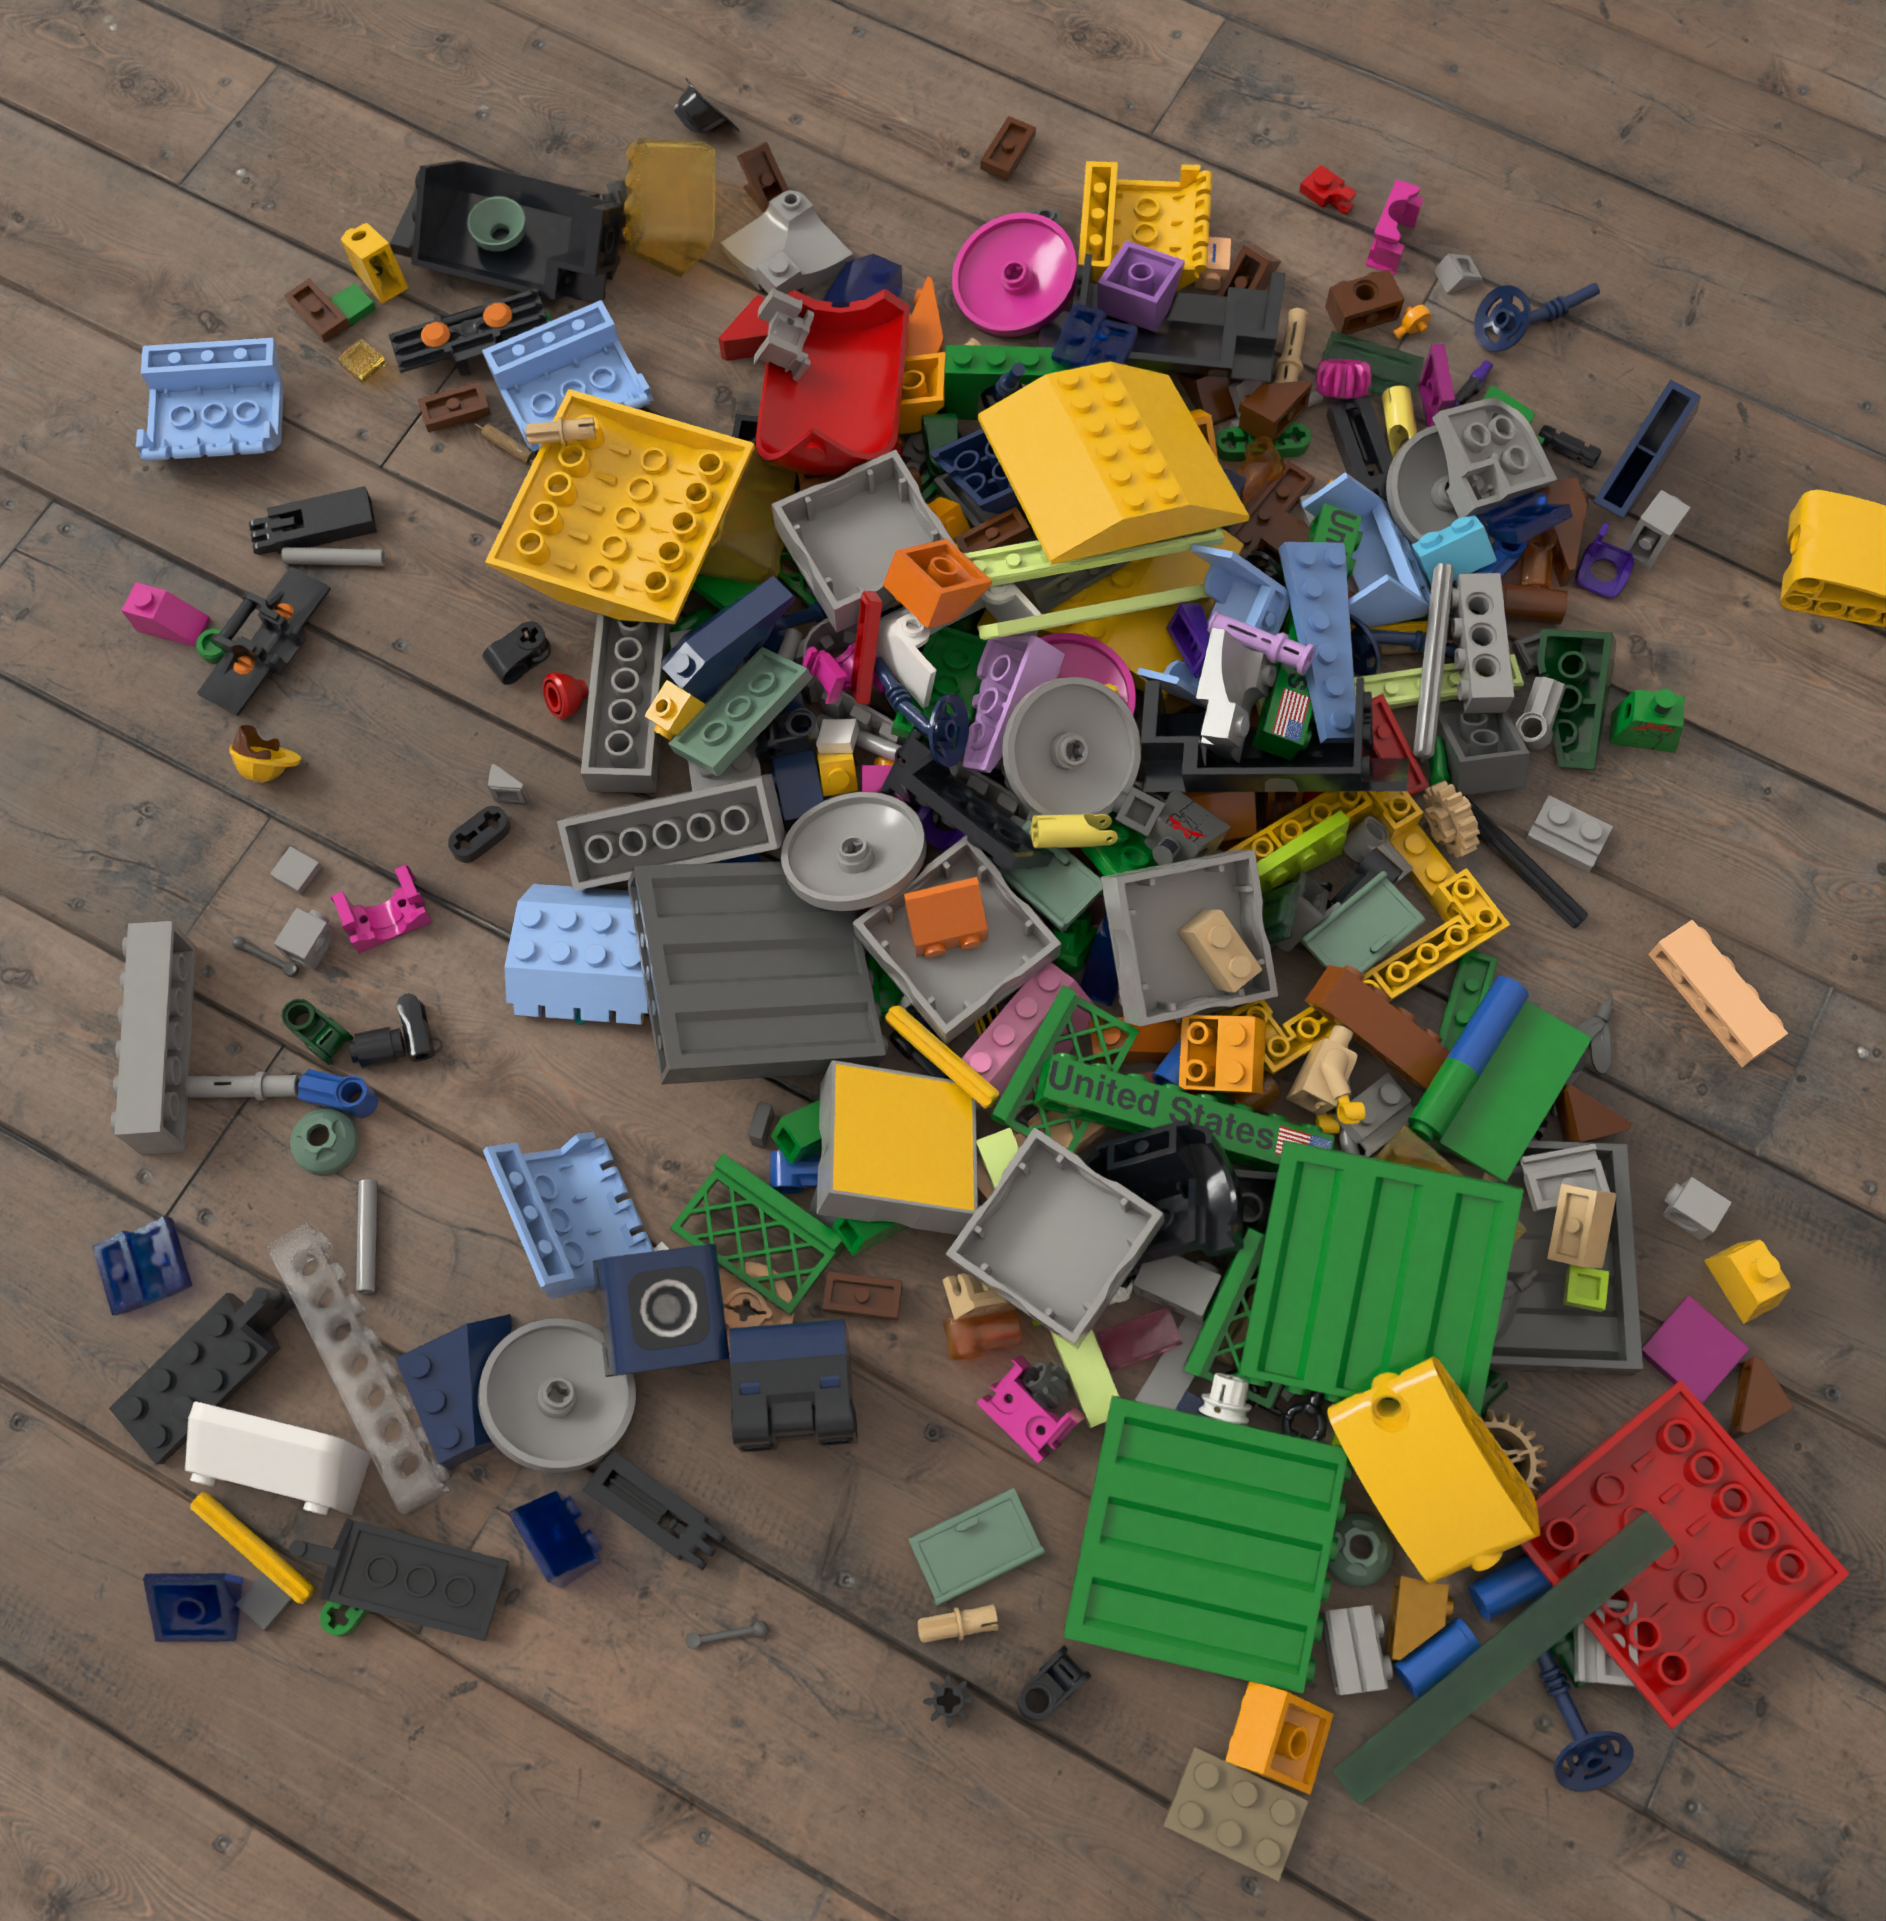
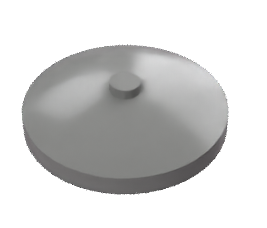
M1436 425L1420 431L1398 450L1391 462L1387 475L1386 494L1391 515L1401 532L1412 543L1419 541L1427 533L1438 532L1451 526L1459 518L1446 492L1449 488L1448 466ZM1517 498L1491 508L1483 514L1476 515L1484 526L1491 545L1495 542L1499 532L1508 528L1514 515Z
M1068 677L1040 684L1020 700L1006 725L1002 756L1005 773L1012 790L1019 800L1035 814L1107 815L1112 811L1120 793L1123 791L1128 794L1135 782L1140 766L1141 743L1136 721L1130 709L1119 695L1100 682L1082 677Z
M848 793L819 803L804 813L793 824L782 845L781 863L791 889L807 903L833 911L860 910L889 900L913 881L925 860L926 838L919 817L903 801L882 793Z
M562 1318L544 1319L516 1329L495 1347L482 1371L478 1389V1407L488 1436L507 1457L524 1467L536 1471L564 1473L576 1471L596 1463L619 1443L629 1426L634 1412L636 1386L633 1374L605 1377L602 1342H605L602 1331L576 1320Z

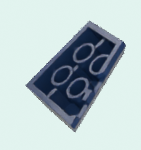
M983 429L929 452L931 457L982 511L1001 514L1017 506L1023 518L1027 519Z
M510 1314L465 1324L395 1358L439 1465L448 1470L497 1447L488 1436L480 1417L478 1389L482 1371L490 1354L511 1333L512 1317Z

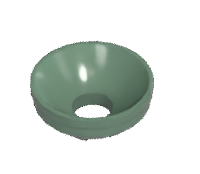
M490 197L484 199L473 207L468 216L467 225L469 233L475 243L485 250L503 251L512 248L520 242L526 232L524 211L517 202L510 198ZM498 229L509 231V235L503 240L492 238L493 233Z
M333 1109L314 1110L301 1118L294 1127L290 1139L291 1152L296 1162L307 1172L315 1175L335 1174L345 1169L355 1158L359 1148V1132L355 1123L342 1112ZM318 1127L328 1128V1141L321 1146H312L309 1141L310 1133Z
M1352 1512L1344 1514L1342 1522L1336 1521L1333 1537L1339 1539L1335 1561H1328V1572L1335 1579L1349 1586L1362 1587L1380 1580L1391 1566L1393 1558V1544L1387 1529L1380 1521L1363 1513ZM1354 1536H1365L1371 1542L1372 1552L1367 1559H1358L1351 1554L1349 1544Z

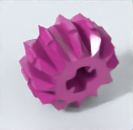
M1340 358L1323 360L1319 362L1318 371H1316L1317 392L1327 397L1336 398L1363 397L1368 394L1369 386H1371V367L1367 362Z

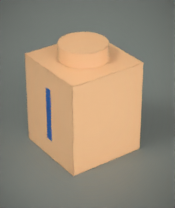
M1209 237V245L1207 246L1208 268L1199 274V279L1194 282V288L1220 290L1230 269L1231 238Z

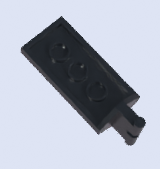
M914 726L899 753L906 760V763L894 762L881 789L891 795L895 792L898 793L911 805L921 804L926 808L934 809L942 816L941 820L943 823L951 828L962 831L968 836L967 841L978 849L986 850L994 857V863L1005 870L1012 871L1013 869H1031L1048 866L1055 854L1047 848H1034L1031 835L953 776L949 767L940 766L932 756L929 743L923 739L925 735ZM936 749L937 753L943 757L942 753Z
M258 1287L253 1291L252 1297L244 1303L236 1295L226 1293L109 1408L155 1464H164L187 1441L188 1418L194 1402L221 1407L281 1348L272 1327L290 1309L297 1307L299 1303L298 1296L292 1293Z
M347 1518L333 1549L301 1540H295L289 1546L291 1555L327 1566L320 1599L486 1641L509 1565L508 1560Z

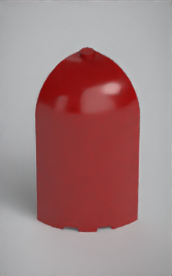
M883 289L865 300L850 302L849 307L845 308L832 307V302L815 300L792 290L788 294L789 296L800 301L803 300L802 310L798 317L802 318L808 310L814 312L810 332L802 348V352L808 354V360H811L810 367L797 382L792 379L793 374L790 373L791 370L785 372V368L772 362L766 363L756 432V448L760 457L790 471L810 475L844 474L859 465L889 453L896 444L899 431L910 305L887 289Z

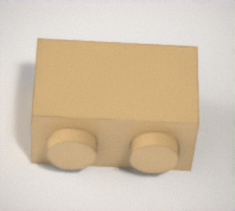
M1204 909L1177 930L1217 990L1236 992L1263 970L1222 910Z

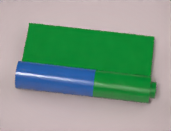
M1498 976L1408 1118V1123L1412 1127L1411 1132L1419 1139L1426 1142L1432 1140L1505 1184L1592 1038L1528 1002L1529 993L1527 989L1516 980L1506 976Z

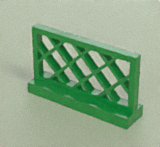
M1063 985L989 1119L1001 1126L1004 1124L1009 1128L1011 1127L1012 1130L1025 1137L1029 1136L1034 1127L1038 1130L1044 1129L1045 1135L1051 1139L1049 1127L1069 1122L1073 1138L1067 1149L1074 1153L1090 1124L1089 1121L1082 1120L1078 1129L1074 1121L1078 1118L1068 1115L1065 1118L1047 1122L1044 1109L1037 1107L1042 1124L1028 1128L1015 1121L1022 1107L1034 1104L1037 1092L1035 1082L1041 1074L1043 1063L1054 1054L1053 1049L1057 1043L1071 1040L1078 1062L1086 1063L1104 1058L1105 1064L1111 1066L1114 1069L1113 1072L1117 1073L1140 1030L1075 995L1076 991ZM1076 1007L1091 1015L1094 1028L1075 1033L1071 1016ZM1098 1019L1107 1024L1100 1026ZM1067 1025L1069 1035L1060 1037ZM1115 1027L1128 1035L1122 1047L1107 1051L1102 1031ZM1096 1033L1102 1053L1082 1058L1077 1038ZM1118 1054L1113 1064H1111L1109 1056ZM1032 1089L1034 1099L1025 1101Z
M722 1153L714 1164L715 1169L670 1226V1230L692 1246L706 1245L701 1240L709 1239L710 1244H715L714 1238L736 1235L738 1254L722 1257L717 1253L718 1265L791 1316L833 1258L839 1256L845 1244L835 1231ZM717 1181L730 1190L731 1203L710 1206L708 1193ZM735 1194L744 1200L736 1202ZM704 1200L705 1207L697 1208ZM754 1206L759 1210L761 1224L739 1227L737 1208ZM732 1209L735 1228L713 1232L711 1213ZM706 1214L708 1233L692 1235L682 1228L691 1216ZM765 1215L771 1218L774 1222L766 1223ZM783 1227L789 1231L791 1245L769 1249L767 1229ZM762 1230L765 1249L743 1253L740 1234ZM795 1236L804 1243L796 1244ZM813 1248L823 1255V1258L815 1268L799 1270L798 1250ZM792 1252L795 1271L773 1275L770 1255ZM766 1256L768 1276L752 1278L746 1274L745 1259ZM739 1261L740 1269L731 1262ZM809 1275L802 1285L801 1276ZM796 1277L798 1291L788 1304L776 1295L774 1281ZM770 1282L771 1291L760 1283Z
M1249 1226L1246 1227L1244 1231V1248L1235 1251L1184 1363V1370L1197 1377L1201 1376L1213 1382L1215 1373L1209 1370L1215 1357L1230 1351L1238 1371L1240 1370V1362L1235 1349L1243 1347L1245 1340L1233 1344L1228 1328L1231 1321L1247 1316L1249 1320L1251 1308L1249 1309L1244 1293L1248 1285L1254 1284L1257 1281V1277L1252 1279L1251 1277L1256 1266L1259 1269L1265 1234ZM1240 1301H1242L1245 1311L1235 1314ZM1226 1336L1229 1346L1219 1349ZM1239 1372L1231 1374L1246 1380L1245 1376L1239 1375ZM1272 1382L1265 1397L1250 1390L1248 1387L1246 1398L1270 1409L1281 1384Z

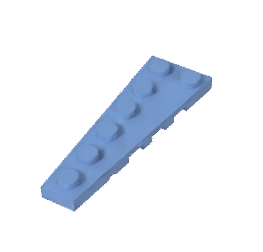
M1284 542L1278 550L1298 643L1305 646L1308 644L1316 646L1314 658L1305 675L1320 743H1351L1354 741L1356 703L1344 543Z

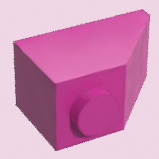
M135 582L121 610L136 631L196 647L197 638L202 632L206 631L211 620L208 615L170 592Z

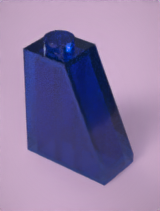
M1106 912L1097 931L1080 987L1090 999L1112 1007L1119 991V983Z

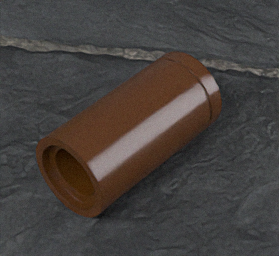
M1501 582L1506 618L1562 624L1567 607V591Z

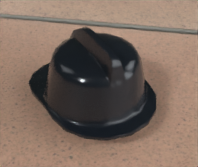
M686 77L685 79L689 85L674 107L675 114L685 127L691 132L701 134L707 133L725 122L734 130L740 132L735 124L702 97Z

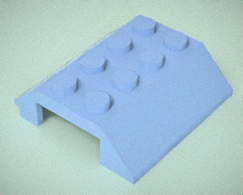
M602 300L482 350L501 396L527 446L533 452L539 450L542 444L531 445L528 443L526 437L527 424L553 421L568 389L636 409L645 407L654 400L642 373L637 375L621 346L615 324Z
M274 338L142 347L141 375L150 388L147 434L144 429H137L136 447L141 459L152 461L167 460L170 457L183 459L199 458L203 455L214 457L230 456L236 453L241 455L261 454L266 451L275 450L282 443L284 387Z
M532 884L517 902L504 967L506 1003L514 1004V1015L540 1017L542 1006H545L546 1018L575 1020L577 1008H580L581 1020L611 1022L612 1011H616V1023L642 1025L644 1013L649 1014L629 890L586 888L574 891L573 886Z
M594 1132L580 1133L572 1137L560 1149L522 1154L518 1143L488 1146L483 1150L539 1285L550 1299L596 1290L592 1262L594 1260L655 1251L646 1231L634 1236L631 1235V1232L642 1228L644 1225L632 1199H626L619 1203L616 1201L628 1195L629 1192L617 1166L602 1170V1167L615 1161L604 1137L596 1139Z

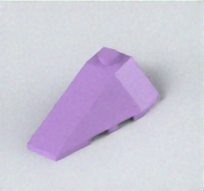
M1009 635L988 639L977 669L976 677L981 679L979 694L973 696L972 707L976 708L977 711L975 722L969 727L963 768L990 773L1002 757L1004 732L1014 708L1032 689L1058 677L1065 653L1037 636Z

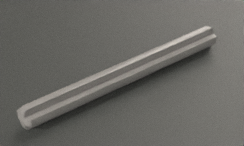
M1438 563L1433 569L1413 749L1414 756L1422 759H1430L1435 751L1454 567L1451 564Z

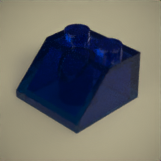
M876 254L848 261L822 301L832 302V307L845 308L849 307L850 302L865 300L883 289H887L898 297L903 290L902 265Z
M556 1490L508 1512L548 1583L562 1589L602 1562L597 1554L602 1549V1546L591 1529L583 1530L577 1520L583 1514L571 1495L565 1498Z

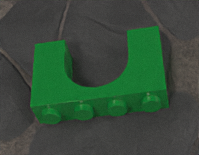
M946 345L945 412L956 413L957 420H978V398L980 394L988 387L996 385L999 378L1004 373L1009 372L1015 363H1021L1025 367V373L1019 380V383L1029 385L1046 374L1079 368V348Z
M820 1099L781 1117L771 1134V1137L790 1165L822 1150V1139L819 1130ZM839 1217L832 1225L852 1256L908 1228V1226L888 1221L866 1222Z

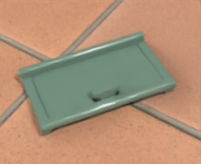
M1031 819L1021 827L1029 835H1031ZM1047 848L1055 854L1050 864L1046 867L1031 869L1024 868L1008 871L996 865L993 861V856L991 858L988 857L1001 872L1006 884L1062 933L1099 895L1103 896L1101 878L1065 848Z
M1385 871L1380 872L1301 938L1300 942L1325 968L1329 965L1342 968L1345 965H1349L1363 974L1426 921L1424 916L1386 878L1387 873Z
M1014 1488L908 1539L934 1596V1603L937 1606L1045 1554L1046 1551L1041 1546Z

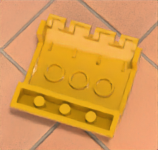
M1086 161L1078 264L1084 265L1085 254H1092L1093 279L1098 283L1127 240L1185 260L1176 292L1198 280L1199 274L1208 268L1207 246L1209 245L1210 230L1208 220L1210 219L1211 196L1209 194L1212 193V172L1208 170L1201 172L1200 165L1181 164L1180 182L1117 180L1118 162Z

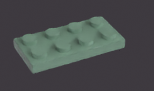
M761 647L669 742V746L677 755L719 777L813 677L808 668Z

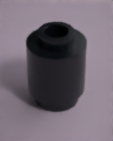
M389 1026L355 1033V1041L349 1042L352 1062H359L362 1069L394 1063L398 1061L397 1058L406 1056L400 1028L391 1030Z

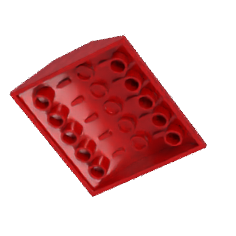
M1682 1380L1675 1383L1607 1436L1535 1498L1538 1507L1540 1536L1519 1544L1670 1729L1675 1728L1850 1575ZM1595 1598H1598L1599 1607L1604 1613L1605 1624L1596 1614ZM1606 1599L1626 1601V1607L1620 1613H1616L1613 1609L1608 1608ZM1634 1602H1637V1618L1625 1625L1620 1617L1628 1615L1633 1609ZM1636 1625H1637V1641H1636L1635 1638H1634V1628H1635ZM1617 1633L1624 1637V1648L1613 1634ZM1628 1644L1638 1650V1666L1629 1655Z

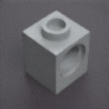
M296 908L274 942V945L284 957L315 971L336 934L328 924L330 920L323 914L315 910H310L307 913Z
M1691 1177L1682 1185L1675 1183L1664 1199V1202L1669 1205L1662 1216L1702 1241L1714 1233L1732 1202Z

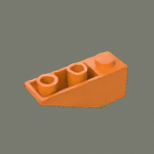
M927 276L923 288H918L915 293L913 313H909L905 357L944 352L943 333L933 281L931 277Z

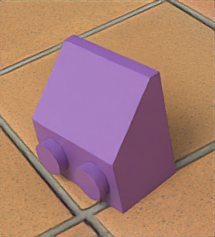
M1126 240L1098 281L1097 312L1155 332L1169 312L1185 260Z

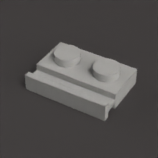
M1548 795L1525 842L1589 873L1613 826Z
M1386 1073L1350 1101L1362 1102L1364 1104L1366 1114L1364 1120H1360L1359 1124H1344L1339 1121L1337 1112L1333 1117L1356 1144H1361L1366 1151L1364 1154L1369 1157L1409 1125L1408 1118L1414 1108L1410 1104L1411 1099L1391 1075Z
M1596 1144L1525 1156L1519 1160L1525 1175L1523 1178L1533 1213L1557 1209L1561 1183L1610 1192L1601 1161L1598 1160L1595 1151L1597 1149Z
M1595 1598L1596 1614L1605 1624L1604 1613L1599 1607L1598 1598ZM1606 1599L1608 1608L1613 1609L1616 1613H1620L1626 1607V1601ZM1634 1602L1633 1609L1628 1615L1620 1617L1625 1625L1637 1618V1602ZM1574 1613V1682L1635 1687ZM1636 1625L1635 1628H1634V1638H1635L1636 1641H1637V1625ZM1617 1633L1613 1634L1624 1648V1637ZM1628 1644L1629 1655L1638 1666V1650Z

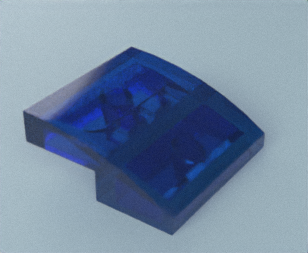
M1074 303L1051 358L1068 370L1109 361L1126 365L1138 336L1137 327L1107 320L1105 310Z
M1542 491L1530 492L1491 508L1476 517L1484 526L1488 536L1506 543L1521 544L1572 518L1573 515L1570 504H1548L1545 492Z
M163 1216L134 1232L123 1230L92 1246L111 1315L117 1316L145 1307L193 1286L173 1218Z

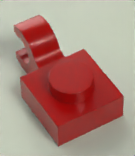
M1322 165L1300 183L1299 192L1322 208L1330 203L1345 215L1354 208V204L1350 201L1357 194L1352 188L1344 186L1345 181Z

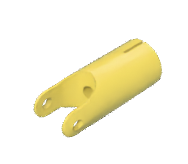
M1406 386L1391 387L1385 390L1381 397L1392 458L1398 452L1399 446L1407 437L1410 439L1417 434L1411 390Z
M1105 814L1034 815L1031 822V839L1034 848L1108 846L1117 841L1118 835L1112 830L1100 831L1108 828L1112 823L1111 817Z

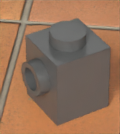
M1132 787L1129 794L1123 791L1120 793L1112 808V811L1118 813L1114 821L1148 837L1165 803Z

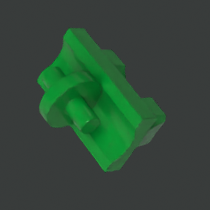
M1084 911L1063 933L1058 928L1054 929V936L1061 943L1060 956L1055 961L1062 970L1068 973H1075L1083 968L1087 960L1086 954L1099 939L1100 928L1091 926V912Z

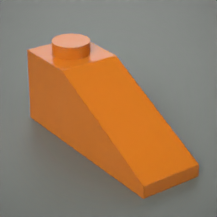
M1116 1017L1125 1022L1124 1017ZM1098 1019L1100 1026L1107 1024ZM1176 1019L1145 1026L1129 1024L1140 1031L1121 1065L1164 1060L1181 1037L1182 1022L1176 1023ZM1092 1020L1088 1021V1029L1094 1028ZM1115 1027L1102 1031L1107 1051L1122 1047L1128 1036ZM1096 1033L1087 1035L1090 1056L1102 1053ZM1118 1054L1109 1056L1111 1064H1113ZM1104 1058L1091 1061V1064H1105Z

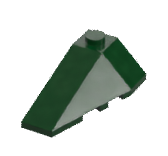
M1541 629L1537 659L1539 674L1541 677L1555 679L1566 685L1552 727V737L1559 768L1595 771L1617 643L1612 632Z

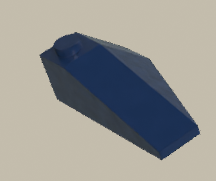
M772 576L686 633L664 657L662 669L682 690L705 703L797 598L778 579Z

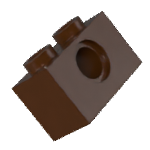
M1390 269L1381 272H1371L1364 277L1348 282L1341 281L1331 286L1325 308L1339 337L1398 320L1405 299Z

